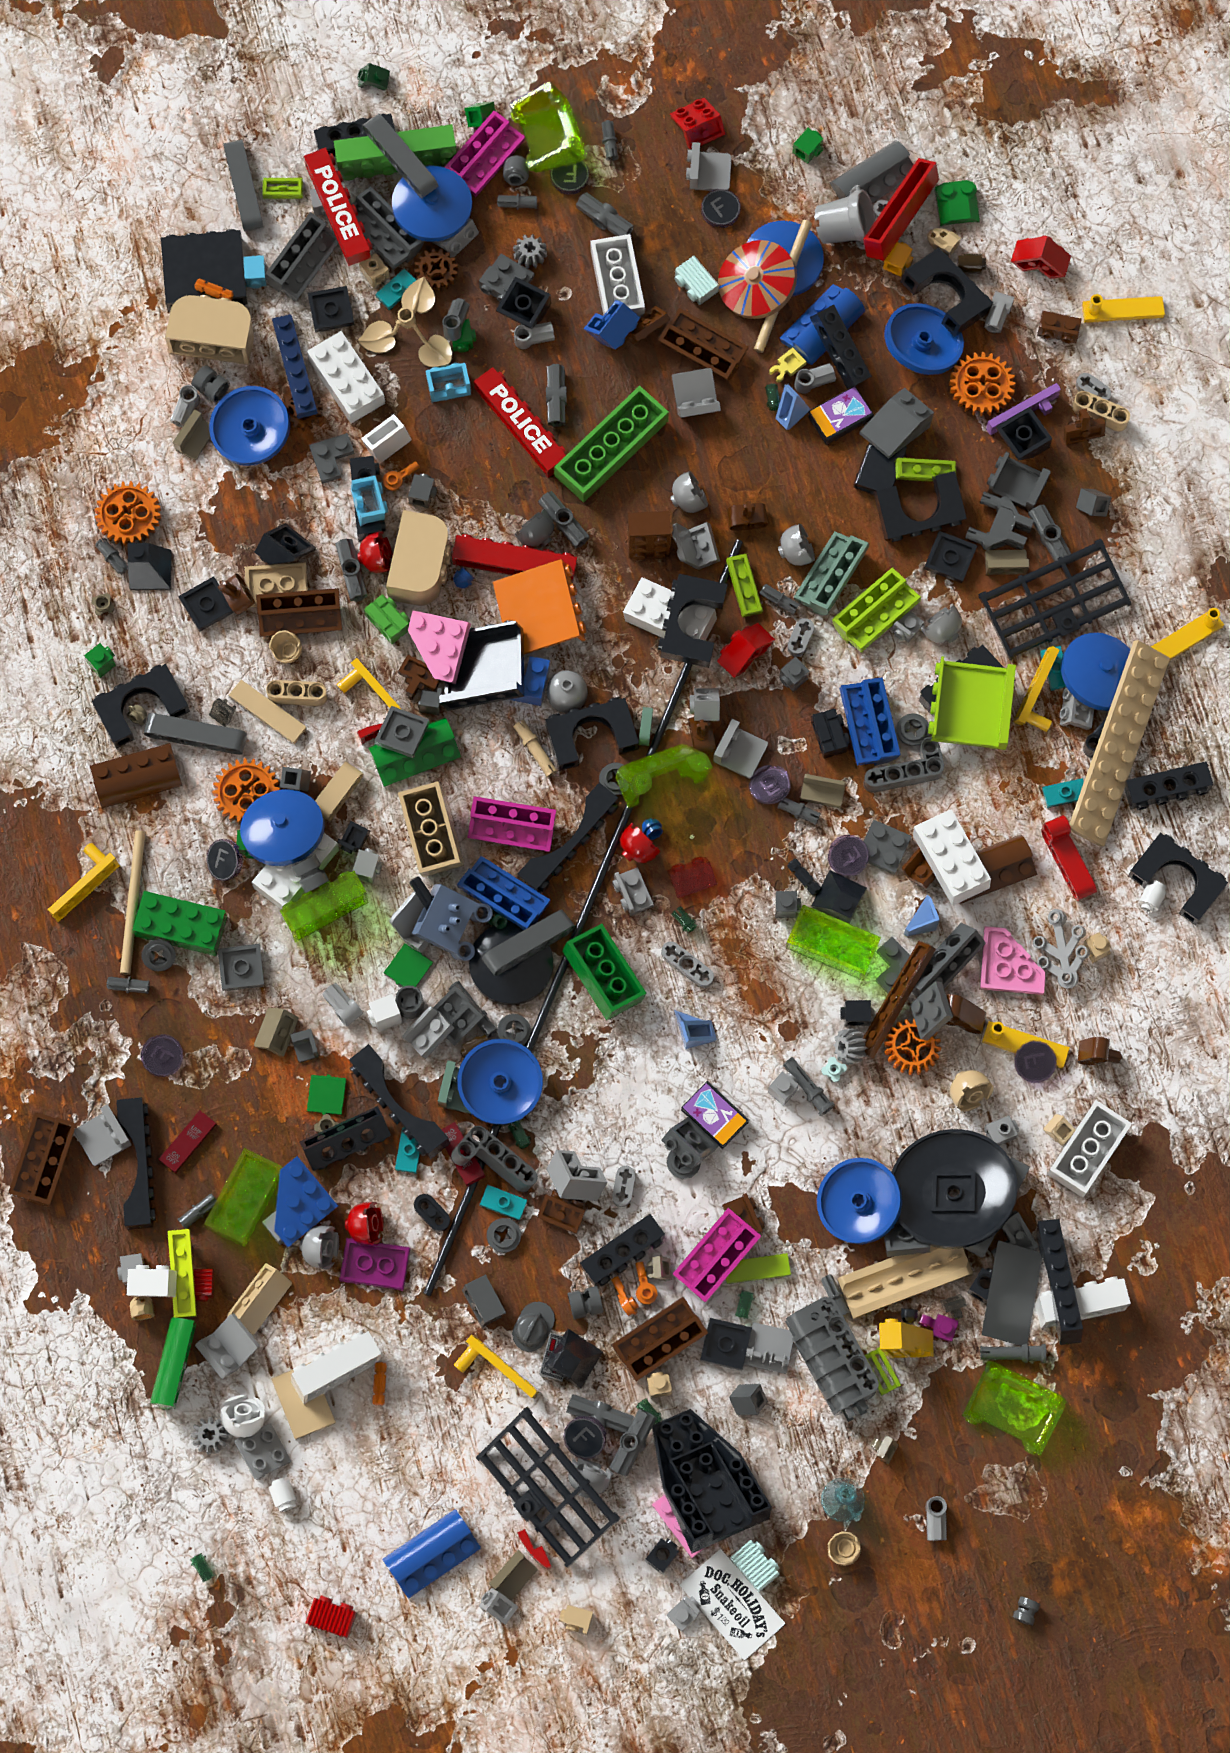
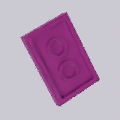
M346 1238L339 1281L404 1291L411 1248L384 1243L363 1245L355 1242L353 1239Z

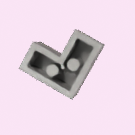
M556 1150L546 1168L560 1198L598 1201L607 1184L601 1168L582 1166L575 1151Z

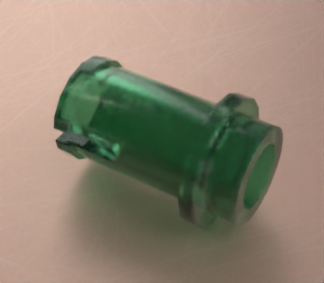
M774 383L768 384L765 387L768 400L766 406L770 411H777L780 404L778 385Z
M682 906L677 908L681 916L675 910L672 912L671 915L683 927L682 930L684 932L691 933L696 929V920L692 919Z
M492 910V917L487 922L492 926L495 925L498 929H503L507 925V918Z
M514 1122L515 1126L510 1124L508 1129L516 1141V1147L520 1149L528 1147L531 1144V1137L527 1136L521 1122Z
M742 1290L741 1294H738L740 1299L735 1316L748 1319L751 1303L755 1300L753 1298L754 1293Z
M647 1398L637 1404V1409H643L657 1418L654 1424L662 1421V1414L654 1409Z
M200 1553L190 1559L192 1562L190 1565L195 1567L204 1583L214 1577L215 1574L205 1560L207 1558L206 1555L203 1556Z

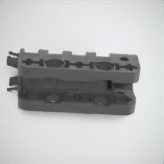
M823 1297L788 1316L785 1323L793 1336L792 1339L833 1415L837 1416L843 1413L846 1420L850 1422L854 1420L853 1416L856 1415L852 1408L857 1407L860 1415L865 1414L867 1409H869L865 1401L875 1395L879 1382L834 1299ZM821 1308L830 1309L829 1314L826 1310L822 1311ZM834 1325L841 1328V1332H834L831 1327ZM845 1345L846 1348L850 1347L851 1350H850V1351H848V1349H844V1350H843L842 1346ZM859 1364L862 1370L856 1371L852 1368V1365ZM864 1384H866L867 1386L871 1385L872 1388H871V1390H870L868 1387H867V1388H864L863 1385H864Z

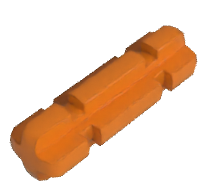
M197 279L195 283L197 291H205V294L218 299L228 298L232 300L234 294L231 290H223V287L210 282L206 283L202 279Z
M384 1362L375 1363L374 1371L376 1374H374L373 1393L375 1395H373L372 1401L374 1405H384L385 1403L383 1393H385L387 1365Z

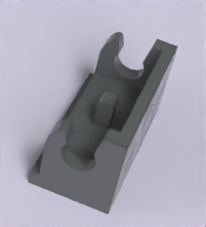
M486 1275L464 1285L462 1292L481 1328L500 1319L506 1313Z

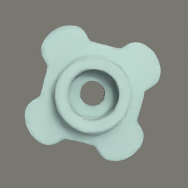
M830 1057L828 1064L822 1067L821 1072L832 1079L833 1082H838L841 1074L847 1070L845 1064L839 1063L835 1057Z

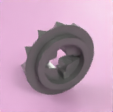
M907 714L897 724V736L901 739L902 743L909 744L910 746L920 745L929 736V723L919 714ZM910 723L913 728H919L916 731V737L912 732H907L910 729Z
M611 763L601 770L599 782L614 795H623L624 792L630 789L632 773L627 766L621 763ZM612 772L616 777H622L619 780V786L615 782H610L612 780Z
M161 939L151 940L147 945H144L142 951L143 963L154 971H164L170 968L176 958L174 947L169 941L166 942ZM163 949L162 955H163L164 957L159 956L158 958H156V959L154 960V958H155V953H154V952H155V951H156V952H159L160 950Z
M509 1014L500 1020L497 1032L499 1039H508L524 1045L530 1038L531 1028L529 1022L523 1016ZM513 1024L516 1030L522 1031L516 1033L514 1039L512 1033L507 1031L512 1028Z
M669 1152L667 1167L673 1176L686 1179L698 1173L701 1164L694 1169L685 1165L678 1169L680 1161L676 1158L678 1156L674 1152Z
M507 1218L497 1219L488 1227L487 1241L496 1252H509L514 1250L520 1243L521 1231L513 1220ZM508 1228L507 1235L511 1239H504L500 1244V1236L495 1232L503 1233Z

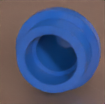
M463 567L459 571L457 570L453 577L455 586L463 589L471 586V582L474 579Z
M647 819L642 824V832L650 840L656 839L663 832L662 824L656 819Z

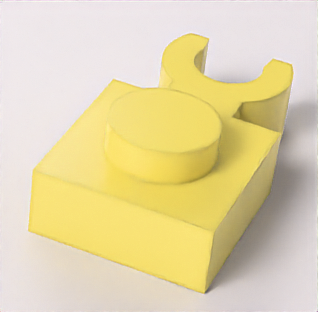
M791 348L778 359L777 363L779 365L771 367L769 374L780 373L776 378V382L779 383L784 379L786 373L791 377L804 367L806 361L794 348Z

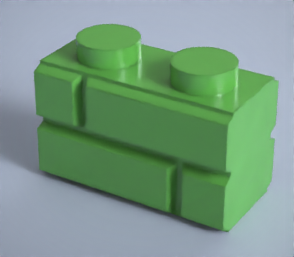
M380 595L364 609V613L391 644H394L401 636L408 632L410 619L404 612L399 613L396 609L397 605L392 598Z

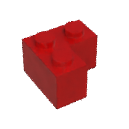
M1043 235L1037 238L1017 240L1011 262L1022 271L1038 269L1049 279L1066 276L1071 255L1054 242L1051 237Z
M759 623L752 626L747 625L742 631L737 630L731 636V643L727 644L720 651L721 656L717 662L735 678L743 674L755 658L765 654L775 639Z

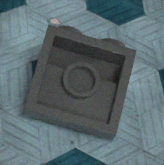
M500 254L494 264L489 266L480 278L479 288L484 294L493 295L501 302L515 277L530 284L535 274L505 255Z
M689 1117L670 1128L661 1139L666 1149L674 1152L680 1158L681 1163L691 1169L701 1164L707 1156L719 1147Z

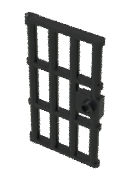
M1101 538L1093 541L1094 544L1066 557H1058L1057 561L1024 576L1021 574L1017 579L989 592L984 591L978 594V598L983 604L1010 661L1014 659V656L1047 641L1050 643L1058 636L1062 638L1079 630L1080 626L1087 623L1091 624L1093 620L1121 607L1132 605ZM1098 550L1101 551L1104 562L1071 576L1066 565ZM1062 568L1066 579L1031 594L1026 583ZM1109 568L1114 580L1080 595L1075 583ZM1022 586L1026 594L1025 598L992 612L988 603L989 600ZM1069 586L1071 587L1074 598L1040 613L1035 603L1036 601ZM1118 587L1123 598L1091 613L1088 612L1084 604L1085 601ZM1029 604L1031 605L1035 616L1001 631L997 619ZM1077 605L1080 606L1084 615L1076 619L1071 609ZM1052 617L1056 629L1051 631L1048 630L1044 620ZM1037 623L1040 624L1044 632L1043 635L1012 649L1009 648L1005 638Z
M526 1407L476 1456V1459L484 1464L506 1491L505 1494L513 1499L515 1502L513 1506L525 1521L532 1522L536 1527V1532L541 1533L565 1562L564 1566L569 1568L605 1532L618 1523L621 1518L616 1512L613 1513L589 1484V1479L583 1477L559 1448V1443L553 1441L533 1417V1412L529 1407ZM523 1418L549 1448L542 1457L516 1428V1425ZM508 1433L512 1435L534 1462L527 1471L501 1441ZM494 1447L520 1476L513 1485L488 1457L487 1454ZM552 1454L579 1484L572 1493L546 1464L545 1461ZM537 1468L541 1470L565 1499L558 1507L553 1504L530 1476ZM524 1482L529 1487V1490L521 1496L516 1489ZM582 1490L608 1519L609 1522L600 1529L575 1499ZM568 1504L594 1534L587 1543L561 1513ZM545 1507L550 1514L541 1521L536 1514ZM553 1518L580 1549L572 1557L546 1527Z

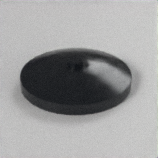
M513 922L499 923L485 930L474 942L475 953L469 960L470 975L478 991L489 1000L502 1005H520L535 999L547 987L553 973V955L550 946L505 972L497 976L492 974L483 962L482 957L492 948L524 931V929Z

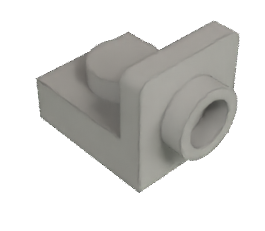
M909 611L899 621L894 623L892 631H894V635L898 639L909 643L924 625V621Z
M492 1588L482 1596L479 1605L480 1608L505 1625L518 1608L511 1600Z
M685 1596L666 1616L682 1632L701 1614L699 1610L701 1605L693 1597L689 1599Z

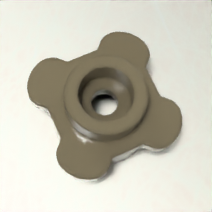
M100 594L92 598L91 603L95 606L96 615L101 616L105 612H112L115 607L111 604L110 594Z
M130 705L128 707L129 712L127 713L129 719L133 723L143 726L145 724L144 719L148 716L146 710L140 705H135L134 707Z
M325 1114L314 1125V1130L322 1132L326 1130V1125L330 1128L339 1123L334 1122L330 1115Z

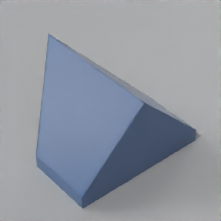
M785 385L775 419L788 430L811 409L789 385Z
M929 895L925 897L906 927L905 936L936 931L940 919Z
M674 1010L685 1049L717 1040L711 1020H702Z

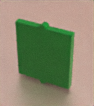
M404 943L383 973L394 980L396 985L416 987L433 962L419 951Z
M330 1074L327 1076L311 1075L307 1112L322 1113V1115H342L346 1078L331 1077Z

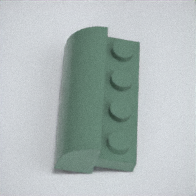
M834 531L796 592L794 600L812 608L816 614L828 615L869 549V543L852 535L847 537Z

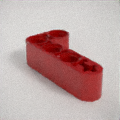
M1061 815L1044 823L1041 829L1042 836L1075 900L1079 901L1097 893L1095 883L1070 837L1071 827L1067 818Z

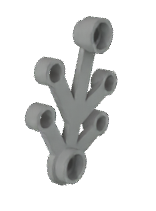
M1053 909L1048 915V921L1054 927L1058 948L1048 943L1047 939L1042 936H1036L1033 940V945L1059 959L1061 968L1052 964L1051 960L1045 956L1038 958L1037 965L1058 976L1060 986L1070 989L1078 983L1079 976L1077 971L1083 961L1090 955L1088 947L1080 945L1076 948L1080 939L1085 937L1086 929L1080 925L1074 926L1071 931L1072 937L1066 945L1063 925L1066 923L1067 916L1064 911ZM1058 914V919L1054 921V915ZM1080 928L1081 934L1077 936L1076 931ZM1042 939V945L1038 946V941ZM1076 948L1075 953L1077 957L1070 966L1069 958ZM1085 949V954L1081 956V950ZM1046 959V965L1042 966V961ZM1069 974L1070 979L1065 981V976Z

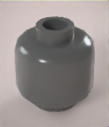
M521 156L507 158L503 168L504 180L512 186L524 184L529 177L528 161Z

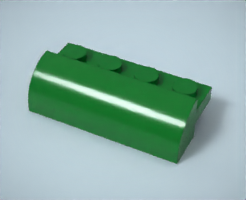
M446 718L429 724L414 758L378 745L368 747L383 787L461 757L454 734Z
M171 1318L150 1404L157 1405L165 1410H170V1408L176 1409L196 1328L195 1321Z

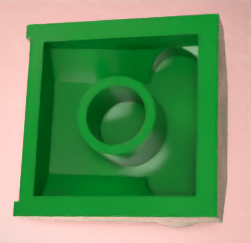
M964 180L945 182L935 187L940 227L943 225L980 222L975 183Z

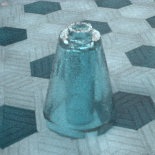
M843 1477L836 1478L824 1487L821 1494V1505L829 1518L839 1522H847L856 1518L863 1510L865 1503L864 1493L859 1484L854 1480ZM842 1493L846 1494L848 1498H844Z

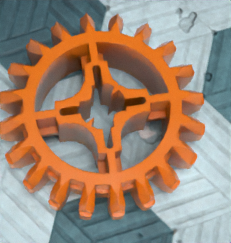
M914 1018L912 1024L909 1023L908 1019H905L904 1026L898 1021L896 1023L897 1028L891 1027L890 1032L892 1034H887L886 1039L889 1041L884 1042V1046L889 1048L885 1050L884 1054L891 1055L887 1061L889 1063L895 1061L894 1069L901 1066L900 1073H904L905 1069H909L908 1075H912L913 1070H916L917 1075H920L921 1068L928 1072V1065L934 1067V1060H938L940 1057L936 1052H941V1047L937 1046L941 1039L934 1038L938 1032L928 1041L921 1040L914 1035V1032L919 1033ZM906 1033V1042L896 1047V1039L901 1034ZM910 1040H911V1043H914V1045H915V1044L917 1045V1047H916V1049H915V1053H914V1050H911V1048H910V1049L908 1048V1047H909V1044H910ZM925 1047H930L928 1056L919 1061V1051L924 1050ZM900 1055H908L913 1062L903 1059Z

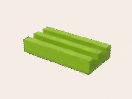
M263 178V199H303V178ZM267 184H298V186H267Z
M880 1347L865 1355L867 1361L869 1358L873 1360L887 1387L883 1389L879 1382L878 1391L881 1396L901 1386ZM878 1354L880 1356L894 1385L891 1386L886 1374L884 1373L875 1355Z

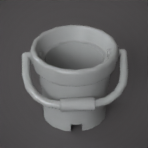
M859 185L851 189L848 197L817 205L815 209V221L819 220L820 225L816 229L823 244L856 241L860 249H865L864 244H862L864 243L863 238L876 221L869 195L866 191L860 189Z

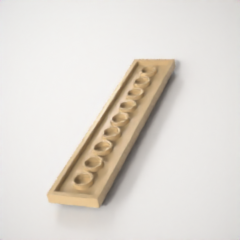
M1139 640L1133 641L1069 823L1071 832L1099 847L1105 846L1125 789V782L1128 780L1170 660L1168 656Z

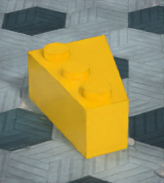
M886 1319L885 1323H879L880 1350L889 1358L934 1357L932 1330L898 1322V1319Z

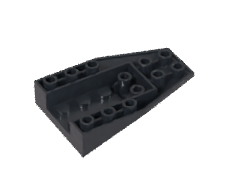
M688 1409L653 1425L652 1433L662 1489L691 1553H695L770 1519L772 1506L741 1453L693 1410Z

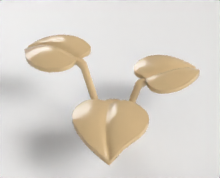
M425 277L413 282L403 293L401 299L403 308L398 311L399 320L396 321L394 331H392L389 323L376 321L369 325L358 339L365 349L374 353H386L395 346L396 341L393 335H396L400 325L404 328L413 327L425 344L420 347L418 353L419 359L424 365L433 368L447 366L452 360L450 344L444 337L433 335L427 341L415 324L416 318L414 314L416 311L426 313L435 304L434 292Z

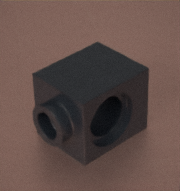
M845 1000L844 1007H840V1019L844 1020V1026H870L871 1000Z
M990 1268L981 1269L967 1292L984 1304L987 1303L989 1289H983L979 1282L982 1279H986L991 1283L993 1270Z
M661 1538L646 1557L645 1562L663 1575L678 1555L679 1551L676 1550L678 1546L668 1538L666 1541ZM660 1549H666L669 1552L670 1556L667 1560H660L657 1557V1552Z

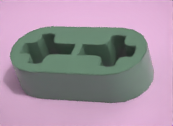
M643 707L639 745L649 746L653 708Z

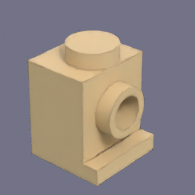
M376 253L371 255L370 259L359 263L360 271L373 288L390 278L389 269Z
M1100 932L1085 939L1083 946L1088 947L1090 950L1089 959L1092 964L1111 954L1110 942Z
M657 1372L646 1377L650 1399L672 1395L669 1374Z
M567 1604L566 1610H561L558 1622L566 1624V1629L579 1632V1629H583V1634L587 1635L593 1612Z

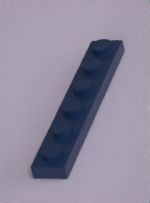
M288 314L272 318L297 417L299 419L316 415L318 413L292 315Z

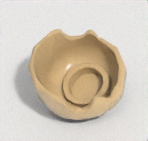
M284 630L272 636L269 648L277 661L288 664L293 663L300 657L302 643L294 633Z
M842 1531L834 1534L828 1543V1556L836 1564L847 1566L853 1564L860 1556V1541L851 1532Z

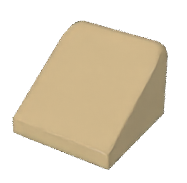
M1058 1114L1043 1128L1061 1146L1076 1131L1064 1116Z

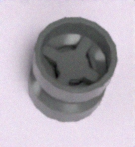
M1020 1596L1018 1610L1014 1611L1012 1618L1033 1626L1035 1621L1034 1615L1035 1612L1039 1611L1040 1604Z

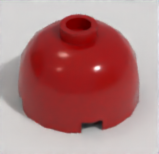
M383 531L366 536L361 542L360 552L357 553L360 564H363L366 569L373 573H385L390 571L391 567L390 558H393V551L388 538L382 537Z
M633 823L621 835L620 845L624 850L621 854L629 862L632 860L638 863L650 862L661 851Z
M376 1202L357 1204L351 1209L348 1218L345 1220V1229L349 1232L351 1238L359 1244H379L382 1237L378 1236L379 1230L383 1231L384 1229L381 1208H376L375 1205L378 1204Z

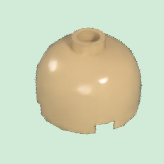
M977 1070L961 1071L955 1076L950 1086V1097L958 1109L963 1112L971 1111L981 1105L979 1101L984 1097L987 1100L991 1096L994 1086L982 1072Z

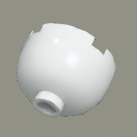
M239 1395L224 1402V1407L221 1409V1419L224 1428L231 1435L249 1437L256 1434L263 1426L265 1407L258 1398L253 1397L252 1400L247 1399V1395Z

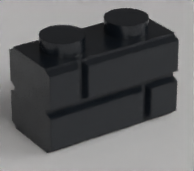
M836 709L813 714L811 723L823 758L846 753L848 745H850V739L847 733H843L841 727L844 726L842 715L837 714Z

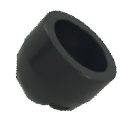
M901 1308V1319L904 1323L912 1324L917 1320L918 1310Z

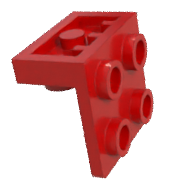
M705 98L697 99L693 103L670 113L671 119L683 130L687 147L692 150V142L700 143V146L726 134L721 115Z

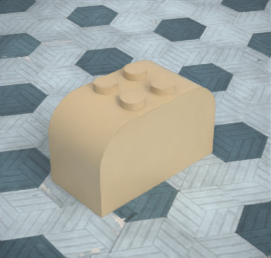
M189 295L178 299L173 304L165 338L170 354L249 365L254 331L250 313L241 303L231 301L228 298L214 299L207 295Z
M403 510L386 585L388 598H392L395 602L423 606L432 603L439 596L442 583L446 584L448 572H446L447 565H450L452 557L448 530L440 518Z
M439 781L399 792L398 796L419 874L422 877H427L464 866L448 800Z

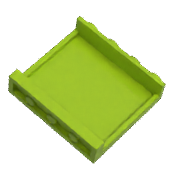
M941 656L940 663L936 662L934 675H938V682H934L932 694L936 695V700L931 703L930 714H934L933 722H929L928 734H932L931 741L1006 750L1009 738L1016 665L1008 664L1007 668L944 661L945 656Z

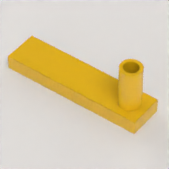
M1094 294L1090 301L1082 302L1084 323L1164 318L1165 315L1163 296L1103 300L1101 295Z
M1217 608L1209 609L1205 614L1151 647L1172 660L1224 627L1223 622L1219 618L1220 611Z
M1054 646L1047 648L1013 720L1014 723L1023 725L1027 722L1045 732L1050 728L1051 720L1031 710L1060 649Z
M357 658L351 662L354 669L336 684L345 694L358 681L364 678L389 708L394 706L401 709Z
M89 843L84 848V853L97 865L48 908V911L57 922L63 919L120 866L111 853L105 856L93 843Z
M988 1021L982 1043L1016 1054L1026 1043L1031 1041L1042 1042L1052 1049L1055 1055V1067L1062 1069L1070 1048L1006 1027L1001 1022L994 1023Z
M470 1335L466 1340L469 1347L454 1363V1366L464 1373L476 1357L481 1354L531 1398H535L540 1392L475 1335Z

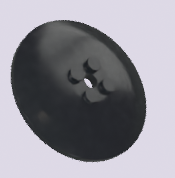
M947 1129L923 1136L903 1151L891 1171L898 1180L902 1191V1209L897 1220L898 1223L913 1238L933 1247L960 1249L977 1245L987 1240L1005 1225L1016 1205L1018 1181L1011 1159L996 1142L977 1132L963 1129ZM951 1189H958L960 1191L956 1197L949 1196L948 1192Z

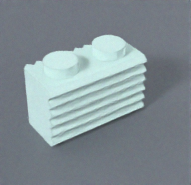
M692 256L675 269L676 283L680 287H685L688 297L693 302L696 301L698 305H701L719 292V284L695 256Z
M750 1540L733 1554L730 1559L754 1588L760 1592L779 1576L777 1571L779 1566L772 1558L768 1560L764 1556L765 1550L759 1542L753 1543Z

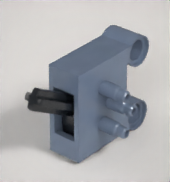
M419 876L413 878L409 884L424 907L411 934L451 953V956L456 960H470L475 953L474 946L470 942L460 941L469 919L480 923L489 921L492 917L491 907L487 904H479L442 884H434L431 892H429ZM479 908H482L483 910V916L481 918L477 916V910ZM461 946H464L466 949L464 956H461L459 953Z

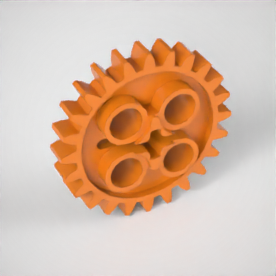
M975 352L972 359L969 355H966V362L960 359L959 366H954L955 372H951L950 378L952 380L949 383L950 386H953L950 389V393H956L953 400H959L958 406L965 405V412L972 409V415L979 411L980 416L983 415L984 411H987V414L990 416L992 409L998 413L999 406L1004 409L1006 402L1010 403V396L1014 395L1015 390L1013 388L1016 385L1015 382H1012L1015 375H1009L1012 368L1005 369L1007 362L1000 363V356L994 360L993 353L989 357H985L984 352H982L981 357H978ZM974 372L977 376L972 377L968 373ZM995 373L997 377H990L988 374ZM972 390L975 391L977 394L970 395L968 394V391ZM993 391V392H995L997 395H996V396H990V395L988 394V392Z
M122 481L121 487L114 484L113 491L106 488L108 494L101 493L103 501L97 500L99 508L94 509L95 513L98 514L94 516L96 522H98L97 527L102 529V535H107L108 541L114 538L115 544L122 540L124 546H126L128 541L135 543V540H138L142 543V537L150 539L148 533H156L153 526L158 527L159 521L157 519L162 518L161 514L158 513L161 511L160 505H157L159 500L154 498V492H149L148 486L142 489L141 483L134 487L132 481H130L129 486H126L124 481ZM129 497L134 498L131 503H127L125 500ZM112 510H118V513L115 515L109 514ZM141 512L147 513L145 517H138V514ZM125 524L131 525L127 530L122 529Z
M244 758L243 764H240L236 759V766L228 763L229 769L225 770L222 768L223 776L216 775L219 782L213 783L214 788L217 789L212 791L213 796H217L213 799L215 804H219L217 810H224L222 813L224 818L230 815V822L237 818L238 825L241 824L243 815L247 810L241 808L244 803L250 802L252 804L259 797L272 791L280 790L279 787H275L279 785L278 779H274L276 777L275 772L269 773L271 770L269 766L263 769L264 764L262 761L256 765L255 759L248 763L247 759ZM245 774L251 775L248 781H242L241 777ZM265 788L266 792L264 794L256 793L257 789ZM230 789L237 790L233 796H228L226 793ZM244 789H245L246 791L250 790V793L248 794V793L245 792V793L243 794V790H244Z

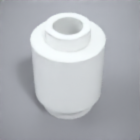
M1155 880L1147 884L1139 900L1141 909L1148 913L1157 912L1166 895V886Z
M284 1478L272 1481L269 1491L279 1512L296 1507V1497L290 1481H285Z

